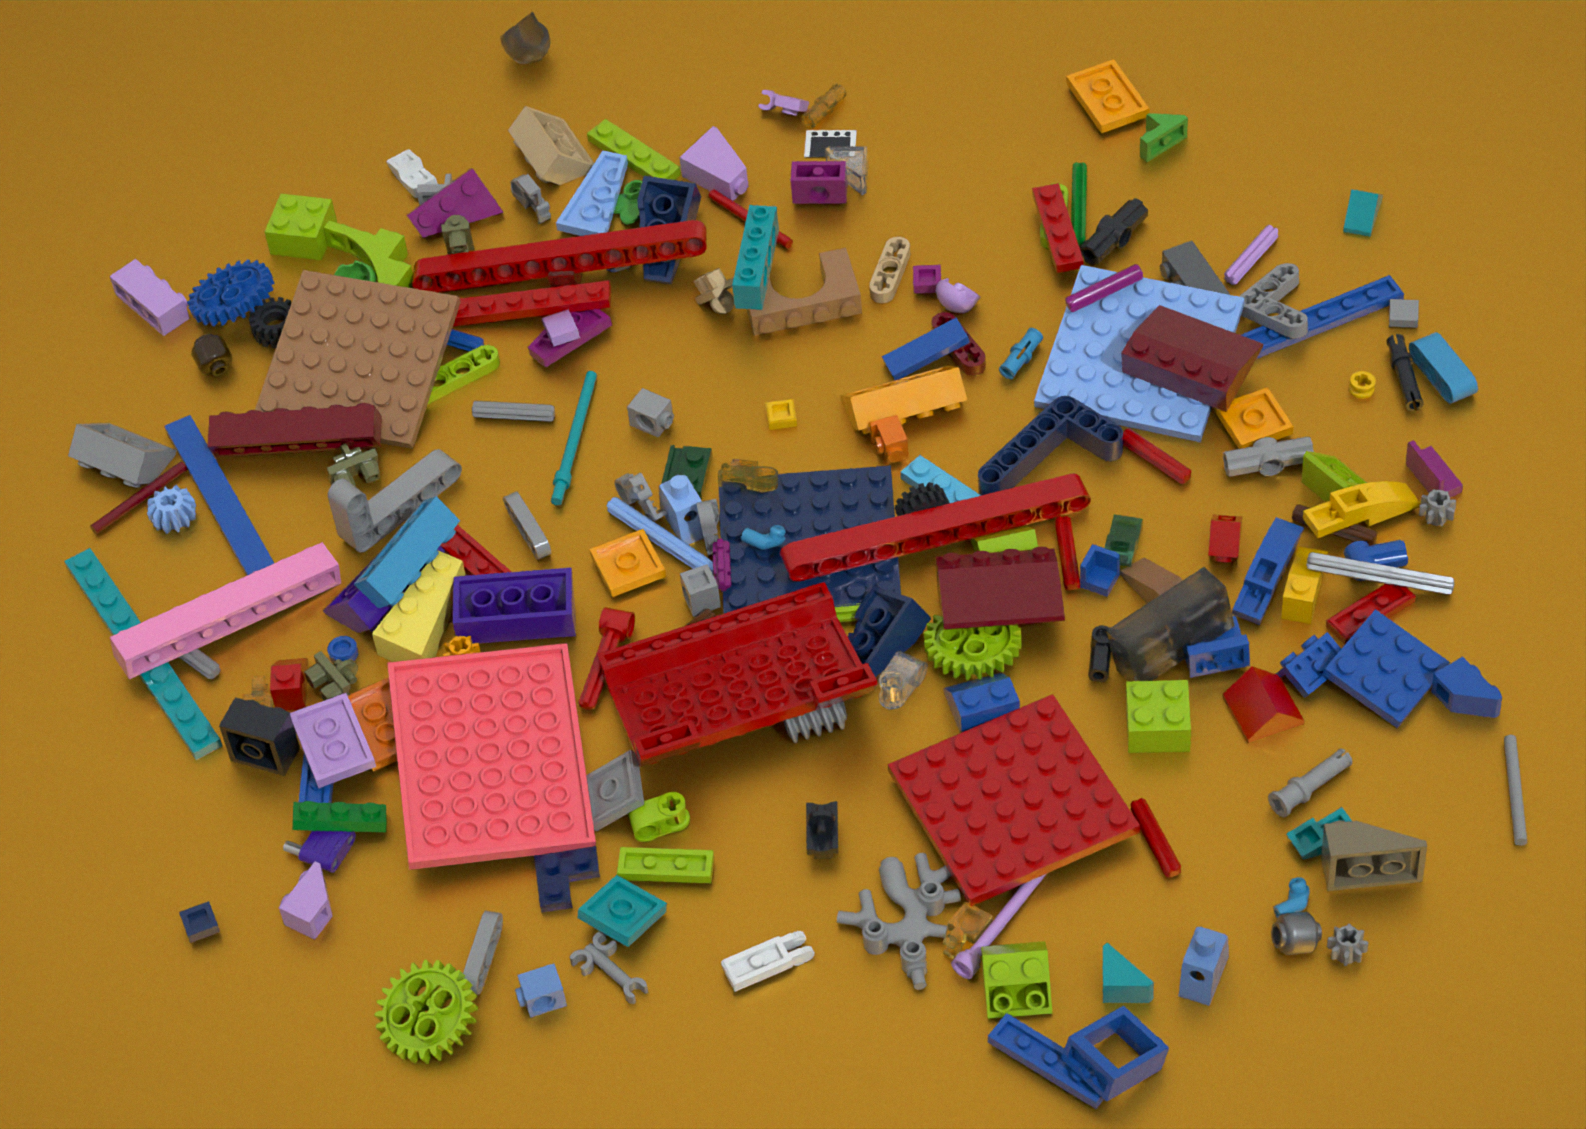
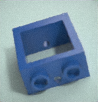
M1122 1006L1069 1036L1061 1059L1107 1102L1160 1071L1169 1047L1125 1006ZM1115 1033L1140 1055L1119 1069L1094 1047L1095 1044Z

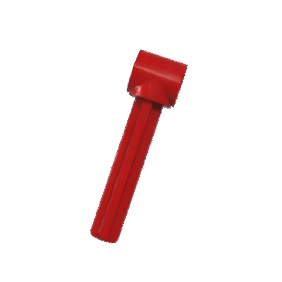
M604 607L601 612L599 633L602 639L578 701L579 706L587 711L596 707L605 683L597 654L617 648L619 643L625 641L626 638H631L635 626L634 612Z

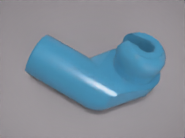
M774 525L770 528V533L761 534L746 528L742 533L741 541L761 550H766L782 545L786 539L784 537L786 530L780 525Z
M1293 878L1289 882L1288 900L1273 907L1277 919L1281 914L1298 913L1306 908L1310 890L1303 878Z

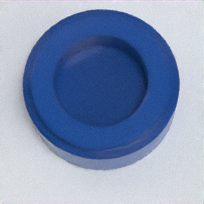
M348 636L334 638L327 647L332 663L337 659L355 661L358 657L357 644L353 638Z

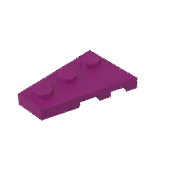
M470 168L406 216L421 237H427L442 232L441 225H444L450 216L461 215L471 223L503 213V210L473 168Z
M600 309L570 312L577 326L580 338L553 347L551 339H549L544 329L528 346L529 354L544 367H548L612 326L610 317Z

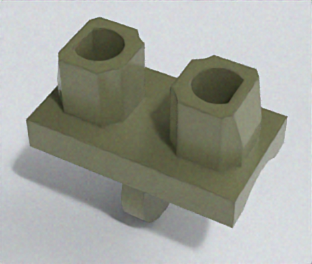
M461 215L450 216L445 224L441 225L447 253L456 254L474 250L469 222Z
M345 443L340 445L342 454L333 457L335 465L327 467L328 479L331 485L335 481L344 478L356 487L352 477L362 473L366 483H372L380 479L378 454L375 448L362 453L360 447L350 450Z
M322 651L315 654L316 664L304 671L309 685L315 689L324 682L328 683V685L319 690L323 701L347 693V696L350 695V684H354L357 681L355 676L358 671L357 664L353 660L342 661L337 659L333 665Z

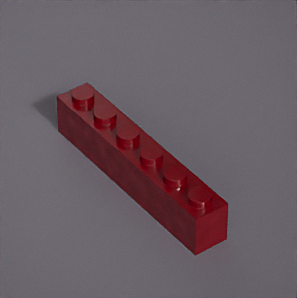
M359 403L351 407L331 405L329 408L319 409L306 406L301 408V410L277 408L272 412L249 410L246 413L240 414L221 412L219 415H209L207 447L216 458L341 450L340 445L345 443L349 449L360 447V449L380 448L382 416L376 406L369 403Z

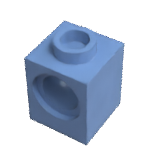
M554 963L518 975L520 988L515 989L520 1008L527 1007L530 1018L567 1006L564 990Z

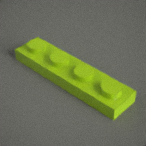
M607 119L587 133L588 141L601 150L627 156L628 167L643 177L650 176L675 180L681 175L680 166Z

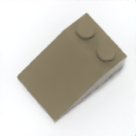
M1335 821L1324 824L1321 862L1327 891L1423 882L1427 843L1425 840L1359 821Z

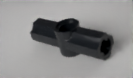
M1137 198L1128 200L1113 216L1105 215L1099 221L1096 232L1080 246L1082 257L1086 263L1092 266L1099 264L1115 247L1121 249L1128 243L1132 231L1148 216V209L1143 205L1142 201Z

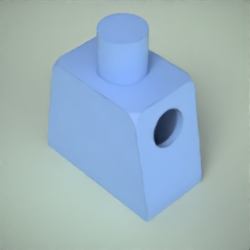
M676 475L671 480L660 484V509L667 511L668 514L664 516L677 538L688 545L703 539L696 504L702 501L687 476ZM685 515L690 516L691 521H685Z

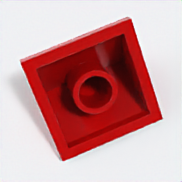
M1252 666L1223 693V699L1247 743L1304 725L1305 720L1277 674Z

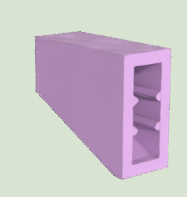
M714 126L679 157L682 177L709 191L715 189L734 201L748 187L746 166L718 128Z

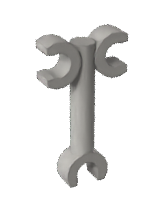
M599 931L593 937V944L590 943L584 950H576L569 957L572 966H575L578 962L585 961L586 963L580 967L583 976H587L593 971L595 963L623 988L626 1001L634 1005L636 999L632 991L640 989L643 993L647 994L648 987L646 981L639 977L630 978L608 958L616 952L617 945L614 940L607 945H601L606 940V935Z

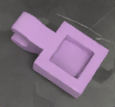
M762 90V94L770 97V103L768 105L759 104L760 109L773 110L779 106L783 107V113L797 115L798 111L807 112L809 101L779 95L772 90Z

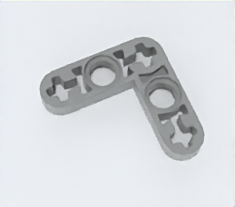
M1291 263L1280 264L1241 294L1239 297L1245 299L1241 315L1290 338H1300L1306 335L1308 332V317L1306 314L1278 302L1299 284V268ZM1273 289L1274 291L1264 292L1263 290ZM1272 313H1277V314H1279V315H1276V316H1267L1268 314H1272Z

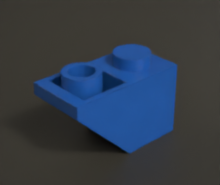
M1463 656L1433 674L1431 692L1450 712L1496 718L1500 715L1502 703L1500 691L1496 686L1490 685L1482 677L1479 669L1475 665H1471Z

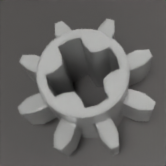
M1433 489L1428 496L1422 495L1419 516H1425L1427 524L1443 526L1447 519L1454 520L1456 500H1450L1448 491Z
M1351 924L1340 929L1334 927L1333 937H1328L1327 948L1332 949L1331 959H1337L1344 966L1355 961L1360 963L1362 953H1366L1368 950V942L1363 940L1364 930L1358 931Z

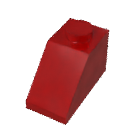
M1213 514L1210 525L1208 556H1215L1214 561L1232 562V558L1239 557L1243 516Z
M307 658L277 660L271 666L270 693L275 707L282 708L285 711L300 710L306 707L307 680L304 671L308 669Z

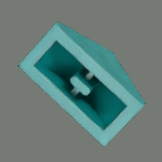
M1351 189L1343 232L1371 237L1383 194Z
M1106 943L1103 946V1003H1150L1154 995V982L1109 943Z

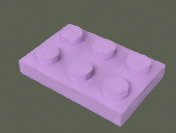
M347 693L290 713L295 732L318 788L376 767L374 757Z

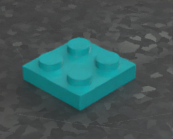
M616 875L578 909V919L629 947L666 913L667 903Z

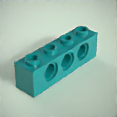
M749 205L732 283L735 308L763 310L779 233L777 206Z

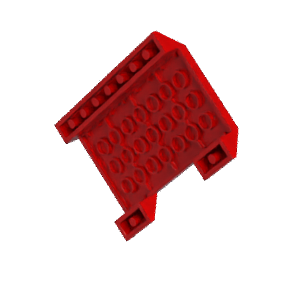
M825 582L597 654L611 699L640 767L657 763L669 757L682 755L700 747L713 745L731 737L741 736L762 727L772 726L793 717L803 716L806 713L821 708L831 707L834 704L852 698H859L874 692L878 685L869 664L861 663L836 615L833 597Z

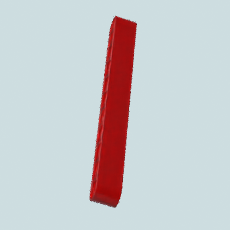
M691 220L427 257L415 262L412 286L414 289L438 293L697 257L705 253L707 249V228L702 222Z
M1067 474L795 541L784 546L780 551V556L790 579L793 581H803L1076 513L1089 506L1091 497L1078 474Z

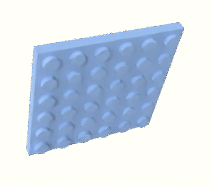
M1081 265L1071 295L1118 272ZM1143 277V279L1075 312H1070L1066 307L1034 399V407L1045 409L1056 398L1071 396L1117 425L1201 442L1212 406L1123 373L1121 353L1133 332L1159 305L1236 333L1245 299L1243 297Z

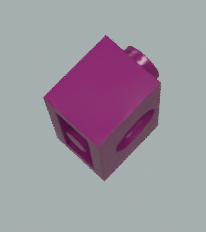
M792 161L790 182L793 204L847 202L848 180L846 161Z

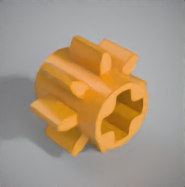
M455 636L449 643L444 644L446 653L443 654V657L481 653L479 643L472 644L471 636Z

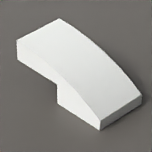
M409 149L386 160L388 167L396 178L415 198L418 197V185L438 184L436 177L423 167L421 159Z

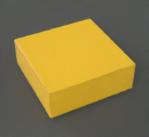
M793 399L765 403L769 430L797 427Z

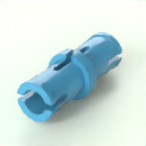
M1029 328L1020 342L1011 347L1010 355L999 367V372L1007 379H1013L1023 364H1027L1031 360L1032 352L1043 340V335L1039 330ZM1026 348L1019 359H1016V357L1019 355L1022 349Z

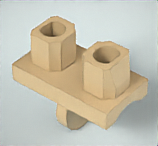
M717 268L694 280L693 282L700 292V295L695 297L698 305L710 301L711 307L715 312L719 314L730 312L735 304L733 295L727 289L732 288L734 277L726 280L720 268Z

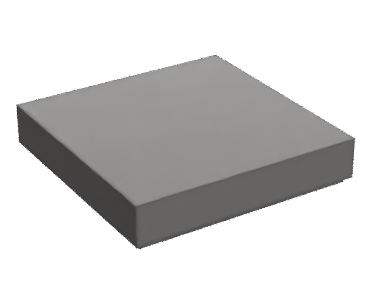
M632 750L586 775L595 831L644 805L639 763L635 752Z

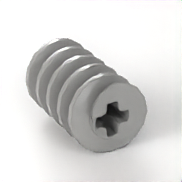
M840 702L831 707L821 708L806 713L803 716L784 720L783 722L788 736H790L794 743H798V733H802L805 739L808 740L811 729L814 730L818 737L821 736L822 726H825L829 733H833V723H837L840 729L843 730L847 713L844 702Z

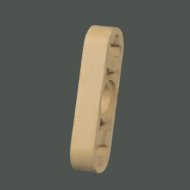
M890 238L884 246L869 284L870 297L877 303H887L896 294L910 258V243L906 238ZM898 250L897 257H894V252ZM886 267L897 268V270L893 273H886L883 271V269ZM883 282H884V283H886V288H884V289L882 290Z

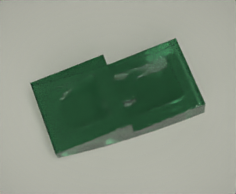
M1113 515L1105 549L1119 553L1120 565L1132 567L1143 526V519Z

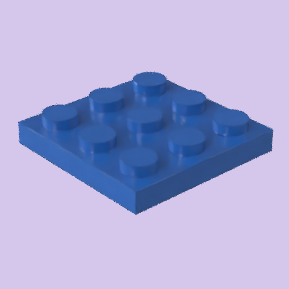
M1375 609L1327 665L1322 675L1398 728L1432 687L1433 674L1449 665L1450 662Z

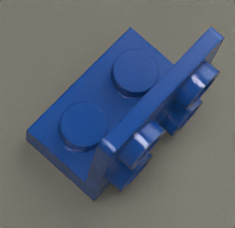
M1236 616L1201 622L1189 631H1185L1181 626L1177 628L1190 678L1250 666L1248 638L1246 634H1241Z

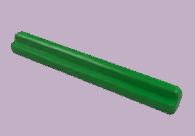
M1075 162L1072 165L1071 223L1079 246L1086 242L1087 165L1084 162Z

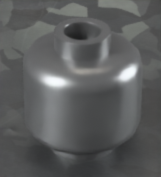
M1308 912L1281 914L1276 923L1272 925L1271 938L1274 946L1279 948L1285 955L1306 954L1313 952L1317 947L1318 941L1322 938V929L1320 924Z

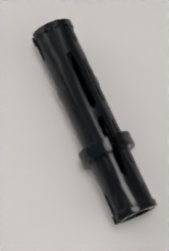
M1396 334L1397 344H1395L1394 337L1391 335L1387 338L1386 343L1392 357L1390 359L1391 367L1396 371L1405 407L1408 411H1414L1412 403L1415 401L1417 410L1424 406V401L1412 368V355L1407 351L1405 338L1402 334Z

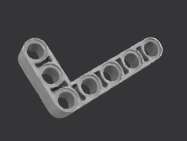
M436 449L370 500H367L366 495L346 479L342 478L335 481L329 488L328 500L337 534L358 552L367 551L406 521L424 500L438 496L455 483L461 475V465L442 450Z

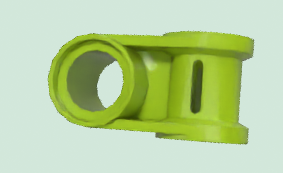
M668 792L664 795L644 800V805L628 813L635 839L640 842H648L658 837L684 830L690 823V814L685 809L686 802L683 795L678 792ZM670 800H672L674 807L670 806ZM674 817L678 818L679 823L675 822Z

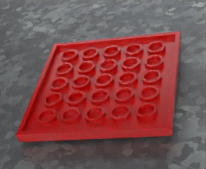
M1053 694L888 764V772L970 907L1140 833V824Z

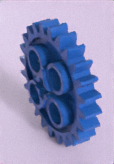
M247 259L241 264L240 260H238L234 266L228 263L225 269L222 270L218 267L216 269L217 273H208L207 280H199L201 286L192 288L194 293L189 294L190 300L187 303L190 312L198 323L202 322L203 325L211 323L212 326H215L220 321L222 325H225L227 320L230 319L234 323L238 316L245 318L246 312H255V306H262V299L270 297L268 292L274 290L272 285L275 282L269 268L264 263L259 264L258 260L251 263Z

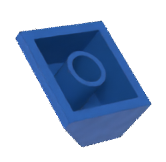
M1003 673L943 688L960 733L1020 708V701L1010 677Z

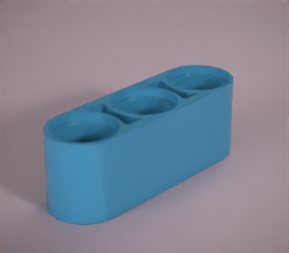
M1435 332L1409 343V353L1412 355L1414 363L1447 403L1452 404L1477 393L1478 385L1474 375L1439 333Z

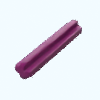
M1134 264L1066 297V306L1070 312H1075L1143 279V272L1138 264Z

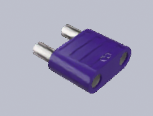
M312 831L303 846L286 841L283 845V850L297 855L299 860L312 865L316 861L320 863L323 870L334 873L352 847L356 834L349 831Z

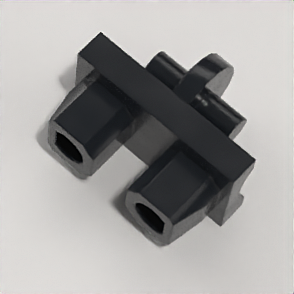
M837 801L828 804L806 803L807 855H814L815 859H831L833 854L839 853Z

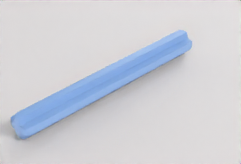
M613 497L611 501H608L606 506L609 513L636 531L644 529L649 540L694 569L708 564L713 574L712 560L621 499Z

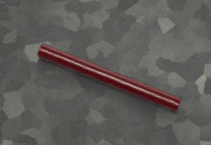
M182 461L177 463L90 525L91 530L96 535L154 495V491L161 490L188 470L186 465Z

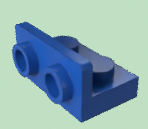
M1328 632L1319 639L1314 634L1301 645L1304 650L1297 656L1293 651L1280 662L1283 668L1276 674L1280 678L1286 675L1304 698L1328 679L1322 673L1341 650Z

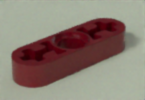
M947 312L936 314L932 318V330L956 317ZM962 326L970 343L949 353V356L963 373L976 376L983 373L986 368L985 353Z

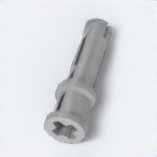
M1340 748L1302 777L1289 779L1284 788L1279 791H1273L1268 795V801L1272 809L1281 817L1288 816L1291 813V809L1296 805L1309 801L1313 791L1347 767H1350L1353 763L1348 752L1345 753V750Z

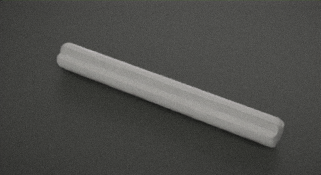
M1315 552L1309 553L1306 562L1307 569L1446 595L1452 594L1454 589V579L1442 575Z

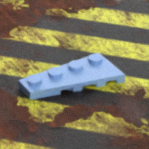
M604 150L601 152L556 221L558 231L579 236L609 231L628 166L627 156Z

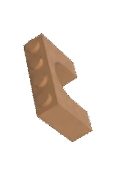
M846 248L819 253L820 270L824 285L817 293L809 297L798 299L784 297L773 289L769 279L763 310L746 309L754 336L861 314V294Z

